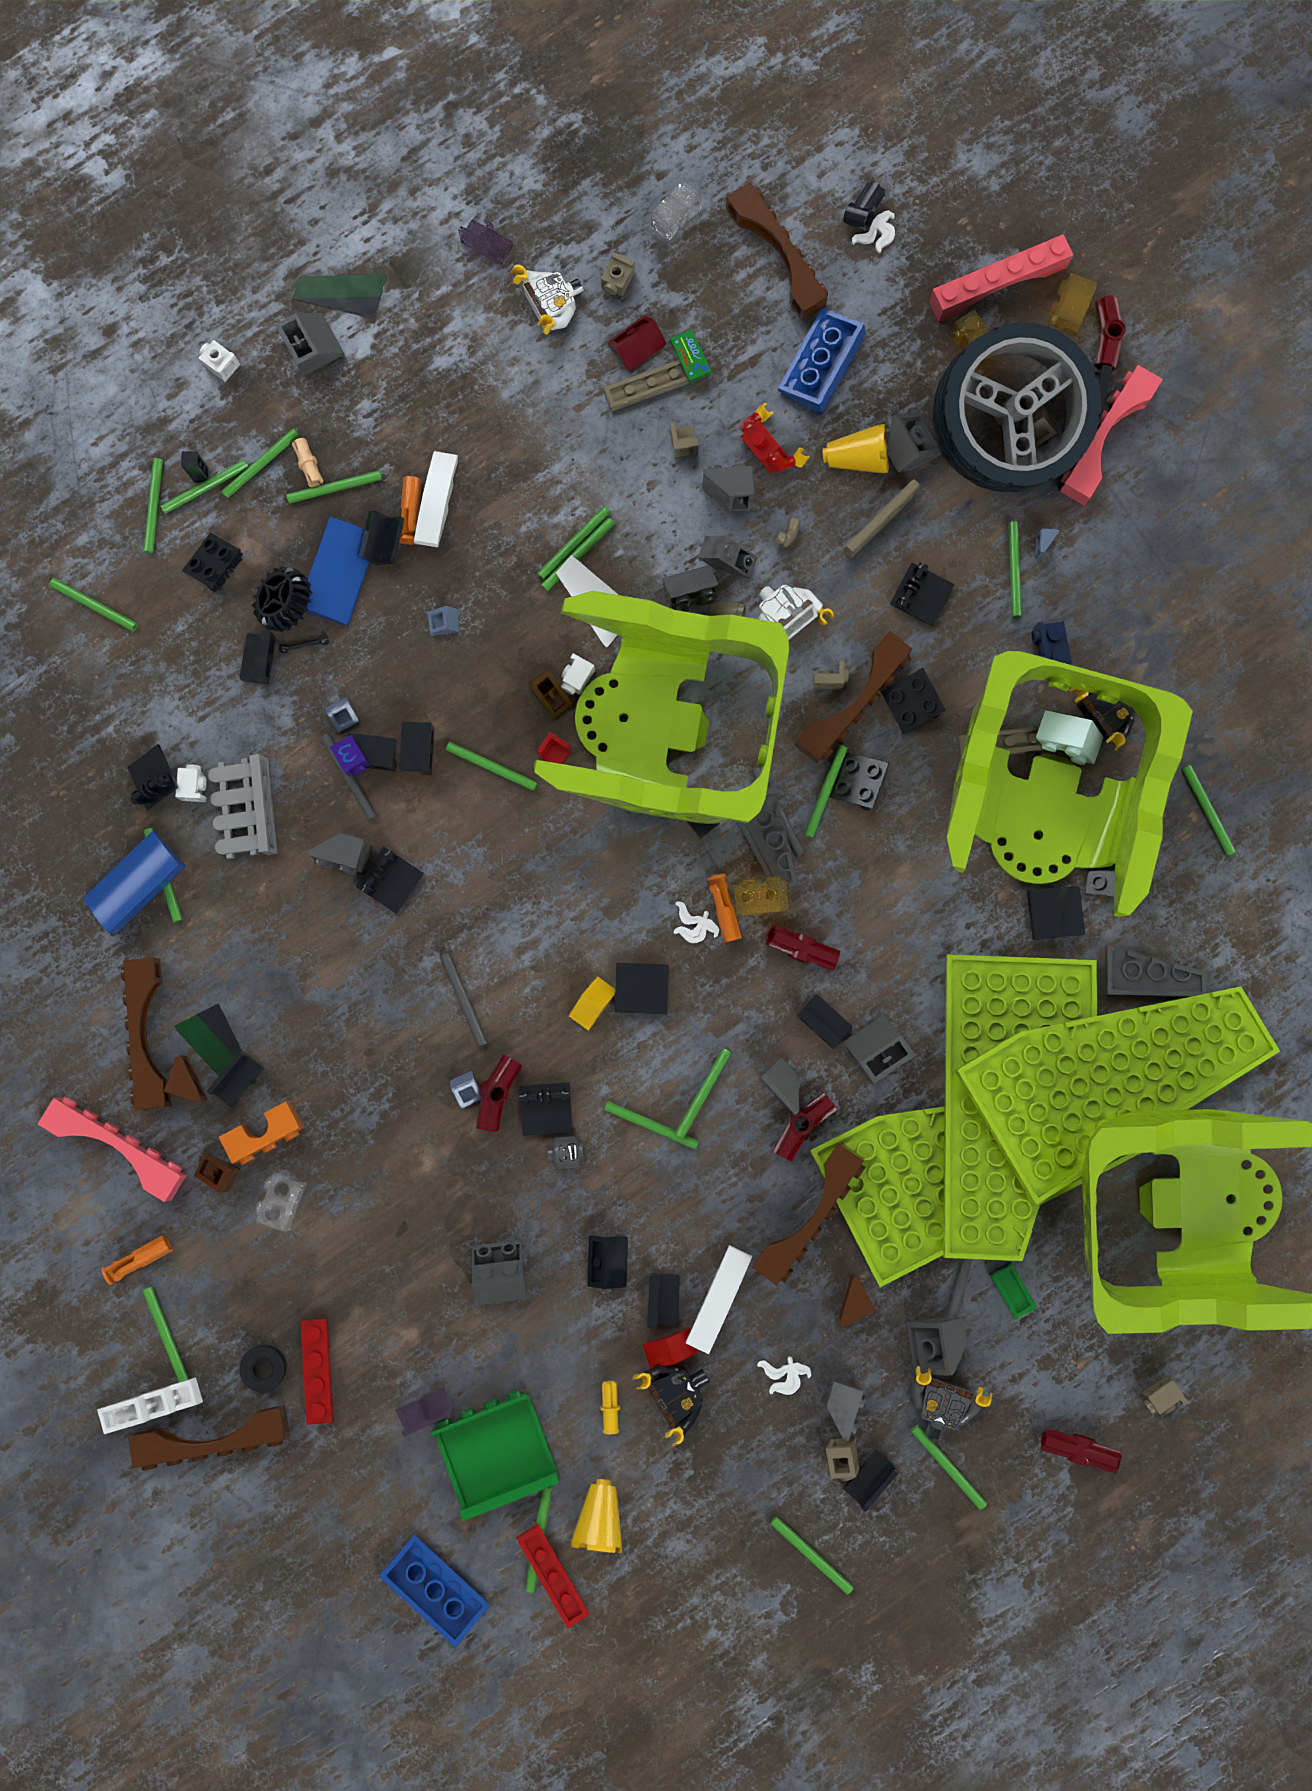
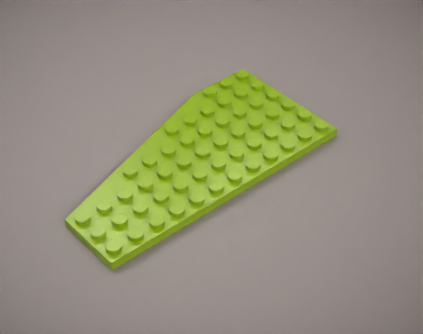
M946 955L943 1258L1023 1261L1040 1203L1037 1205L1032 1204L955 1070L1018 1032L1097 1016V960Z
M1240 986L1018 1032L956 1069L955 1073L1032 1204L1037 1205L1082 1177L1083 1164L1090 1137L1100 1125H1104L1113 1118L1130 1112L1188 1110L1274 1056L1280 1050Z
M944 1106L876 1116L810 1150L824 1179L825 1161L839 1141L865 1158L862 1165L866 1168L858 1179L854 1177L848 1184L851 1187L850 1191L843 1200L838 1198L836 1203L879 1287L943 1255ZM1141 1153L1119 1156L1106 1165L1102 1173ZM1082 1177L1045 1199L1040 1205L1082 1184Z

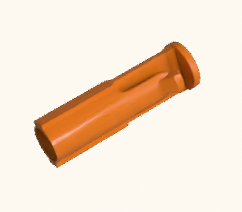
M413 476L403 477L401 517L405 518L399 542L407 545L414 544L421 499L422 481Z
M718 874L706 880L709 882V890L712 892L715 902L716 915L723 941L727 943L742 937L734 907L729 897L728 883L725 882L726 874Z
M162 1235L132 1251L130 1255L119 1261H114L109 1266H103L101 1268L103 1277L112 1286L125 1275L172 1252L173 1248L167 1237Z

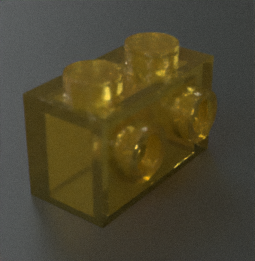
M1074 273L1070 274L1067 281L1062 280L1057 292L1058 295H1061L1058 302H1053L1048 314L1052 316L1049 326L1076 335L1098 283Z
M974 309L955 321L950 335L955 344L963 350L976 338L990 330ZM998 355L982 360L975 368L978 372L996 360Z
M780 876L765 877L766 882L757 883L756 878L743 879L742 884L734 886L737 915L791 910L788 880L781 881Z

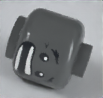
M576 1136L556 1137L553 1139L552 1147L547 1148L549 1162H554V1166L558 1170L578 1168L580 1162L584 1161L583 1142L578 1141Z

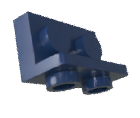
M1043 621L1038 622L1031 632L1032 642L1037 645L1038 653L1036 656L1072 665L1064 621L1044 624Z

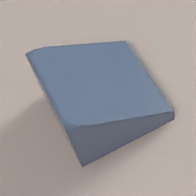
M1044 528L1040 530L1036 536V559L1041 558L1059 533V530Z
M444 606L427 612L431 636L460 631L456 608Z
M347 697L325 708L337 733L359 722Z
M472 1071L450 1081L451 1090L461 1109L481 1100L479 1095L480 1087Z

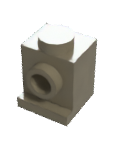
M613 252L601 277V287L611 295L617 294L623 297L635 274V262Z
M1167 1376L1142 1392L1146 1399L1143 1404L1151 1415L1155 1413L1159 1415L1162 1413L1167 1414L1176 1408L1175 1404L1177 1402L1182 1404L1188 1402L1174 1380Z
M856 1437L849 1438V1441H845L843 1438L831 1439L829 1441L826 1453L831 1479L839 1478L841 1481H849L857 1476L860 1468L855 1445Z

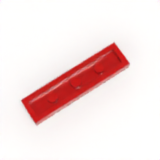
M328 1318L302 1320L301 1336L306 1425L332 1423L334 1418Z
M535 1524L518 1535L516 1539L567 1629L590 1615L539 1524Z

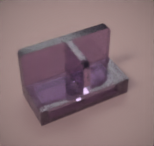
M472 219L467 228L460 226L458 229L462 244L500 265L503 264L513 247V241L495 232L493 224L490 222L484 226Z
M444 1387L396 1409L404 1428L401 1432L403 1437L449 1416L453 1411Z

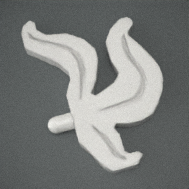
M888 210L878 214L873 220L869 232L854 235L852 244L855 245L857 242L862 244L873 243L878 230L881 237L877 240L875 249L877 253H881V248L889 245L894 240L895 229L891 224L886 223L889 218H895L894 213Z
M683 902L675 903L680 909L679 916L684 924L697 923L698 925L693 930L682 926L674 930V934L680 933L689 943L703 941L706 930L714 933V938L718 936L719 928L712 920L707 919L708 911L704 912L703 917H693L688 913Z
M791 1356L787 1358L788 1364L778 1369L772 1367L765 1360L757 1363V1366L763 1367L766 1375L773 1380H777L787 1373L785 1382H777L771 1385L769 1389L770 1394H773L774 1391L786 1395L795 1393L800 1387L798 1375L807 1374L808 1378H810V1367L798 1362L793 1363Z

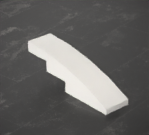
M436 451L433 453L421 501L414 544L432 547L439 546L448 514V502L453 488V477L458 463V455Z
M729 1245L688 1335L686 1344L707 1354L710 1353L752 1255Z
M195 1377L97 1409L103 1432L107 1434L198 1405L203 1400Z

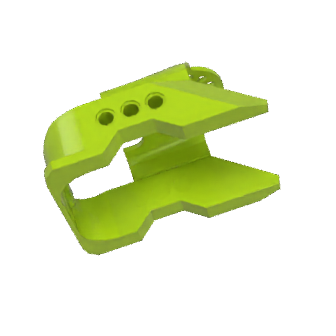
M589 591L565 598L561 608L562 614L622 636L621 646L611 673L599 676L585 688L578 700L575 712L578 736L587 751L596 756L597 770L536 760L534 762V772L558 790L632 812L704 824L719 823L726 820L749 823L760 813L768 786L789 655V639L782 624L731 614L706 616L677 611L650 600L598 591ZM710 652L753 660L767 671L772 681L773 696L768 697L765 718H769L765 745L761 744L757 766L762 768L759 777L752 785L739 791L722 792L705 788H686L688 776L673 773L666 765L668 749L693 753L706 744L709 720L702 710V706L700 704L676 701L679 685L686 680L704 682ZM611 680H616L618 682V686L616 688H611L609 686V682ZM596 688H602L604 694L601 696L596 695ZM589 700L595 703L592 709H588L585 706V703ZM622 715L628 718L626 722L620 721ZM585 716L592 718V722L588 725L583 723ZM591 731L597 735L594 740H590L587 737V734ZM599 744H606L607 750L605 752L599 751Z
M1007 651L995 656L992 659L984 693L977 702L971 716L955 777L947 832V841L954 868L960 873L965 871L974 835L990 844L993 857L1007 874L1029 884H1048L1058 881L1067 876L1074 868H1100L1115 864L1114 916L1130 915L1149 894L1163 836V813L1171 781L1182 758L1193 713L1192 709L1184 699L1171 692L1033 654ZM1030 680L1049 681L1048 686L1068 691L1071 687L1097 694V700L1111 704L1121 701L1132 707L1141 718L1145 730L1144 749L1137 777H1131L1127 781H1118L1105 777L1100 794L1095 797H1086L1076 794L1082 772L1081 768L1077 767L1070 759L1049 753L1033 758L1028 780L1013 776L1007 768L1010 751L995 746L1013 688ZM1034 833H1039L1040 840L1034 838ZM998 838L1006 840L1005 846H1000L997 843ZM1005 853H1011L1013 859L1011 861L1005 860ZM1066 855L1070 858L1069 864L1062 862L1063 856ZM1017 864H1024L1025 871H1018ZM1050 865L1057 867L1056 873L1053 874L1049 871ZM1034 868H1039L1041 870L1040 876H1035L1033 874Z
M1215 1109L1130 1112L1117 1116L1104 1125H1100L1090 1137L1082 1170L1085 1262L1092 1283V1306L1096 1320L1108 1334L1162 1333L1178 1325L1218 1324L1242 1330L1312 1329V1294L1256 1283V1277L1251 1271L1253 1241L1266 1235L1276 1223L1282 1207V1189L1273 1169L1263 1159L1251 1154L1250 1150L1312 1147V1123L1304 1120ZM1153 1152L1154 1155H1173L1179 1163V1177L1153 1178L1139 1188L1140 1213L1156 1229L1181 1228V1241L1176 1249L1156 1251L1157 1276L1162 1286H1114L1101 1279L1098 1272L1096 1187L1098 1178L1106 1165L1119 1156ZM1244 1160L1250 1161L1251 1164L1248 1168H1242L1241 1164ZM1258 1170L1264 1171L1262 1178H1256L1255 1173ZM1265 1185L1272 1186V1190L1269 1193L1263 1191ZM1232 1194V1200H1227L1226 1197ZM1266 1201L1272 1202L1270 1209H1264ZM1259 1216L1265 1217V1222L1263 1224H1258L1256 1222V1219ZM1251 1227L1252 1232L1245 1235L1243 1234V1229Z

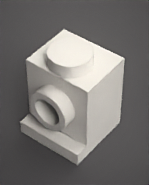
M215 340L211 344L205 343L200 349L199 354L201 356L199 359L203 366L224 382L229 379L240 365L236 356Z
M573 653L571 656L572 665L568 664L561 677L564 679L562 680L561 688L571 695L577 693L581 696L595 672V667Z
M186 765V768H178L177 785L179 788L176 789V798L181 801L206 802L207 797L202 795V791H205L207 781L204 773L201 772V766Z

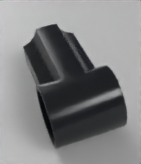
M871 181V183H867L855 203L851 202L848 204L843 217L844 223L867 231L874 220L875 210L885 196V189L877 182Z

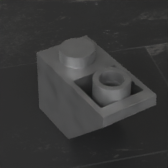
M726 535L705 536L698 559L715 569L740 577L750 578L757 556Z
M832 1378L824 1403L843 1440L849 1441L850 1435L854 1436L856 1433L858 1420H855L858 1410L862 1411L866 1396L863 1395L864 1391L861 1387Z

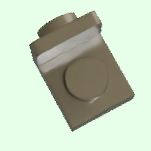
M839 660L837 674H833V671L822 670L819 673H815L813 689L842 690L844 682H848L849 669L844 667V660Z

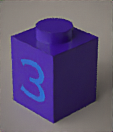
M352 735L330 746L339 765L348 777L362 774L366 771L365 767L370 765Z

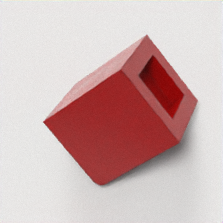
M549 732L537 750V755L543 761L563 764L571 753L572 748L569 743Z

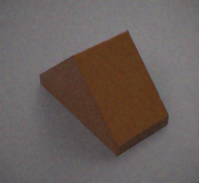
M548 668L528 683L531 692L553 719L573 705Z
M184 1055L176 1057L164 1092L194 1102L207 1101L208 1099L188 1057Z
M204 1153L194 1176L216 1192L224 1193L231 1190L240 1168L211 1154Z
M854 1274L850 1276L837 1320L838 1325L846 1327L875 1311L859 1277Z

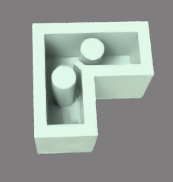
M1045 710L1036 739L1043 749L1051 752H1056V749L1063 750L1068 754L1072 762L1085 765V763H1095L1103 736L1092 720Z

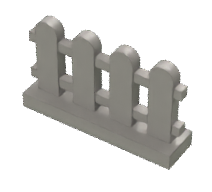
M256 754L250 755V761L248 758L241 759L242 764L226 766L225 762H219L218 767L211 769L208 774L210 781L220 783V791L213 793L210 799L214 806L222 807L223 814L215 817L213 820V827L216 830L224 831L225 839L219 840L215 844L216 852L226 855L227 859H234L236 853L249 851L252 856L258 855V851L267 855L278 854L268 758ZM243 780L244 788L228 790V782ZM246 805V812L231 814L230 806ZM248 827V836L233 838V829Z

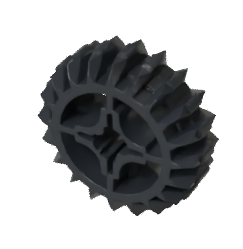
M282 566L280 569L274 568L272 573L267 572L265 580L261 579L262 584L256 588L258 592L253 596L256 601L252 604V607L255 609L253 614L257 617V621L269 630L283 632L285 629L290 631L292 625L297 626L298 620L304 619L303 614L305 611H309L307 605L312 602L309 597L313 593L310 590L311 584L304 574L295 568Z

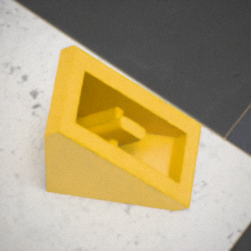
M597 976L581 995L569 1017L589 1031L614 997L615 988Z

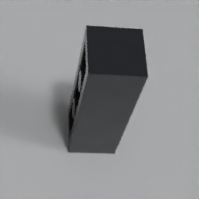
M182 451L181 466L192 481L204 482L208 480L209 467L198 452Z

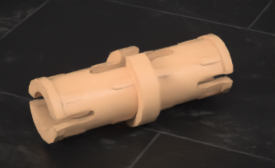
M305 438L294 440L295 442H292V447L299 460L298 466L303 470L309 487L320 486V483H323V479L317 467L316 457L312 455L307 440Z

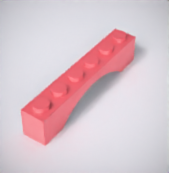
M1064 234L934 288L929 304L938 322L960 314L979 300L1007 286L1032 278L1047 277L1066 269L1073 257V253Z
M1140 365L1136 367L1133 373L1128 371L1121 382L1124 385L1121 392L1116 390L1109 402L1113 405L1110 411L1104 410L1100 416V427L1096 431L1095 438L1086 453H1083V457L1076 463L1073 471H1067L1060 481L1064 483L1060 490L1061 493L1083 506L1086 505L1102 480L1101 452L1108 432L1122 418L1135 411L1144 409L1161 384L1162 378Z
M66 1096L64 1098H53L38 1125L57 1137L87 1136L99 1139L113 1146L132 1164L145 1191L163 1202L173 1199L187 1176L186 1173L181 1171L182 1166L171 1160L169 1162L164 1161L160 1158L161 1154L152 1148L146 1150L139 1145L140 1141L131 1135L125 1137L118 1132L120 1129L112 1123L106 1122L104 1124L97 1120L99 1116L88 1109L84 1111L76 1107L78 1103Z

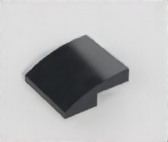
M1079 886L1027 891L1033 940L1085 935Z
M616 963L615 1012L667 1014L669 965Z

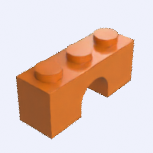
M285 1101L264 1113L268 1121V1129L260 1138L254 1136L247 1125H240L219 1136L232 1164L240 1162L241 1165H244L254 1160V1154L262 1150L263 1153H267L278 1147L276 1142L284 1138L287 1142L300 1135L298 1131L305 1127L291 1101Z

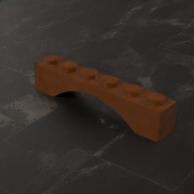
M749 182L726 196V209L738 227L750 230L761 236L773 246L782 258L790 281L789 303L801 321L820 311L821 308H825L828 298L826 287L823 283L819 284L815 278L812 266L810 264L806 265L802 259L801 250L790 241L787 229L779 225L774 210L771 207L768 208L765 204L762 192L758 188L755 189L752 183Z
M889 631L872 653L869 680L859 698L841 713L825 720L812 722L796 740L795 746L816 764L821 759L826 761L834 751L831 748L836 741L841 743L850 731L847 728L852 722L857 724L865 715L862 710L867 704L872 706L881 696L878 691L883 685L888 688L896 678L894 672L898 668L903 670L912 658L909 655L912 648Z
M149 957L123 960L124 967H121V978L125 981L126 989L123 992V1003L127 1006V1016H125L124 1022L126 1030L129 1031V1041H127L126 1049L128 1055L131 1056L128 1075L133 1082V1090L130 1092L131 1104L134 1105L135 1110L172 1106L171 1094L164 1092L168 1079L160 1072L153 1061L146 1036V1021L149 1007L155 993L162 984L160 959Z
M839 1141L825 1161L824 1192L814 1214L805 1225L793 1234L781 1240L768 1243L752 1268L776 1286L781 1280L785 1283L793 1272V1269L790 1267L795 1259L800 1262L808 1251L805 1245L809 1239L815 1241L822 1231L819 1225L825 1218L829 1221L837 1208L833 1205L837 1199L843 1200L850 1191L851 1187L848 1184L853 1177L858 1179L866 1168L862 1165L865 1158Z
M285 1405L260 1409L240 1429L215 1439H185L173 1435L162 1428L136 1432L128 1437L132 1469L141 1467L142 1471L157 1468V1464L167 1462V1466H173L182 1463V1459L192 1458V1461H200L208 1458V1454L217 1453V1456L221 1457L233 1453V1450L242 1448L243 1452L258 1449V1445L261 1444L275 1447L282 1445L283 1440L290 1436Z

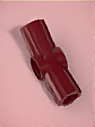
M1109 295L1095 302L1101 333L1099 335V346L1094 367L1100 370L1102 365L1112 366V371H1114L1117 365L1122 338L1126 332V326L1121 320L1117 297ZM1108 331L1114 332L1116 337L1111 336Z
M772 925L765 937V945L787 953L788 957L807 964L810 962L834 971L841 952L816 942L817 940L810 936L793 933L777 925Z
M504 1054L489 1079L480 1085L479 1095L481 1102L476 1125L477 1129L491 1132L499 1131L503 1104L509 1096L508 1090L522 1068L520 1063ZM497 1087V1094L491 1098V1090Z
M824 1092L802 1108L796 1115L790 1117L788 1125L773 1149L775 1153L792 1162L807 1134L837 1110ZM802 1116L807 1120V1127L803 1131H798L795 1129L794 1121Z
M1045 1428L1042 1433L1040 1447L1042 1451L1066 1457L1067 1460L1080 1465H1092L1115 1474L1118 1472L1122 1451L1096 1443L1094 1439L1076 1433L1070 1435L1049 1428Z

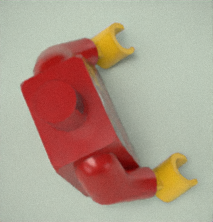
M763 403L754 413L742 420L740 430L743 434L740 437L770 474L773 471L780 472L794 466L801 468L810 456L802 454L803 448H798L793 456H787L762 423L773 414V411L768 412L765 409L767 403Z

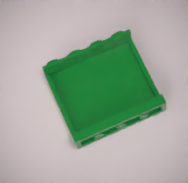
M521 1389L507 1394V1399L498 1402L497 1399H493L484 1403V1408L480 1410L467 1409L459 1413L460 1418L452 1421L450 1417L442 1419L435 1423L436 1427L430 1432L432 1436L435 1435L461 1509L459 1512L462 1521L560 1482L559 1471L529 1391L522 1393Z

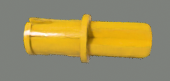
M604 1381L602 1383L603 1405L600 1406V1410L603 1411V1433L617 1434L619 1432L618 1410H620L617 1397V1382Z

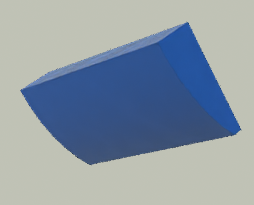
M821 308L781 381L778 391L803 406L823 414L866 334L864 323Z
M332 517L329 518L308 578V582L311 584L310 590L313 593L309 597L312 602L307 605L309 611H305V613L348 626L370 563L358 557L365 529Z
M153 830L83 899L108 933L117 934L186 865L157 832Z
M415 1535L410 1538L379 1574V1577L455 1648L490 1606L487 1601Z

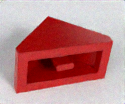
M690 1327L642 1343L650 1368L657 1364L661 1366L673 1365L698 1353L697 1348L686 1344L691 1331Z

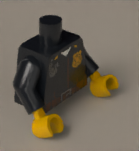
M1075 688L1070 689V692L1074 691L1077 694L1078 698L1075 699V702L1079 703L1076 706L1084 717L1094 722L1102 734L1104 742L1106 741L1107 744L1110 741L1115 743L1116 748L1114 750L1117 751L1125 744L1126 738L1131 732L1135 721L1133 716L1135 710L1121 701L1111 704L1097 700V694Z
M657 1364L644 1373L635 1374L633 1380L642 1379L641 1386L636 1389L648 1388L670 1427L673 1428L675 1426V1429L666 1432L665 1438L674 1434L676 1441L672 1446H676L683 1441L684 1435L694 1425L702 1409L701 1402L703 1397L698 1389L709 1383L710 1380L703 1368L690 1376L684 1366L679 1367L677 1364L661 1366Z

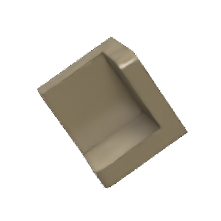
M1044 405L1032 413L1036 447L1057 434L1054 417Z
M670 422V436L674 458L698 454V440L694 433V427L690 425L676 428L675 422Z

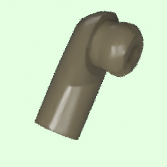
M789 518L785 533L782 531L777 533L776 544H781L782 547L790 546L796 539L800 525L799 519Z

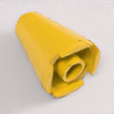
M879 424L828 442L827 448H823L824 463H828L829 467L882 474L888 473V446L886 445V439H884L887 438L885 424Z
M597 1479L596 1484L591 1483L571 1540V1547H582L587 1550L611 1553L622 1552L616 1486H611L612 1480Z

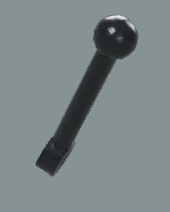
M322 634L318 639L288 646L282 644L279 647V651L285 654L288 650L318 643L326 645L329 643V638L327 635Z

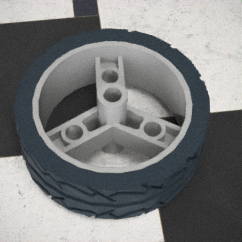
M1015 322L996 327L979 336L950 362L938 382L934 396L933 426L936 439L940 443L938 445L946 460L960 475H963L964 478L973 484L992 491L1020 492L1038 487L1069 471L1083 457V453H1086L1094 440L1100 417L1098 414H1101V392L1098 378L1094 374L1096 372L1087 355L1075 342L1070 341L1069 337L1056 329L1041 324ZM1005 353L1020 354L1033 358L1048 369L1019 392L973 372L982 360ZM1042 382L1048 385V392L1043 390ZM980 389L986 391L987 399L981 397ZM1062 391L1066 402L1064 432L1050 456L1037 464L1032 413ZM998 396L1006 399V402L998 405L994 403V399ZM964 402L995 416V421L1003 430L1006 463L990 456L976 443L967 425ZM1021 421V433L1016 434L1014 424ZM1016 441L1022 443L1023 451L1017 449Z

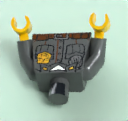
M920 1366L916 1367V1377L911 1388L914 1408L918 1411L919 1416L929 1421L925 1435L930 1438L939 1440L943 1427L956 1430L958 1426L965 1425L976 1416L983 1407L991 1404L992 1393L990 1392L988 1396H982L983 1387L977 1389V1394L974 1397L975 1393L971 1389L931 1375L930 1368H928L927 1373L922 1374Z

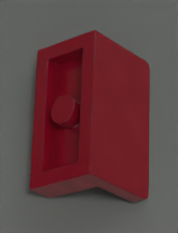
M646 315L607 341L610 349L619 354L625 368L629 371L666 346L656 321Z

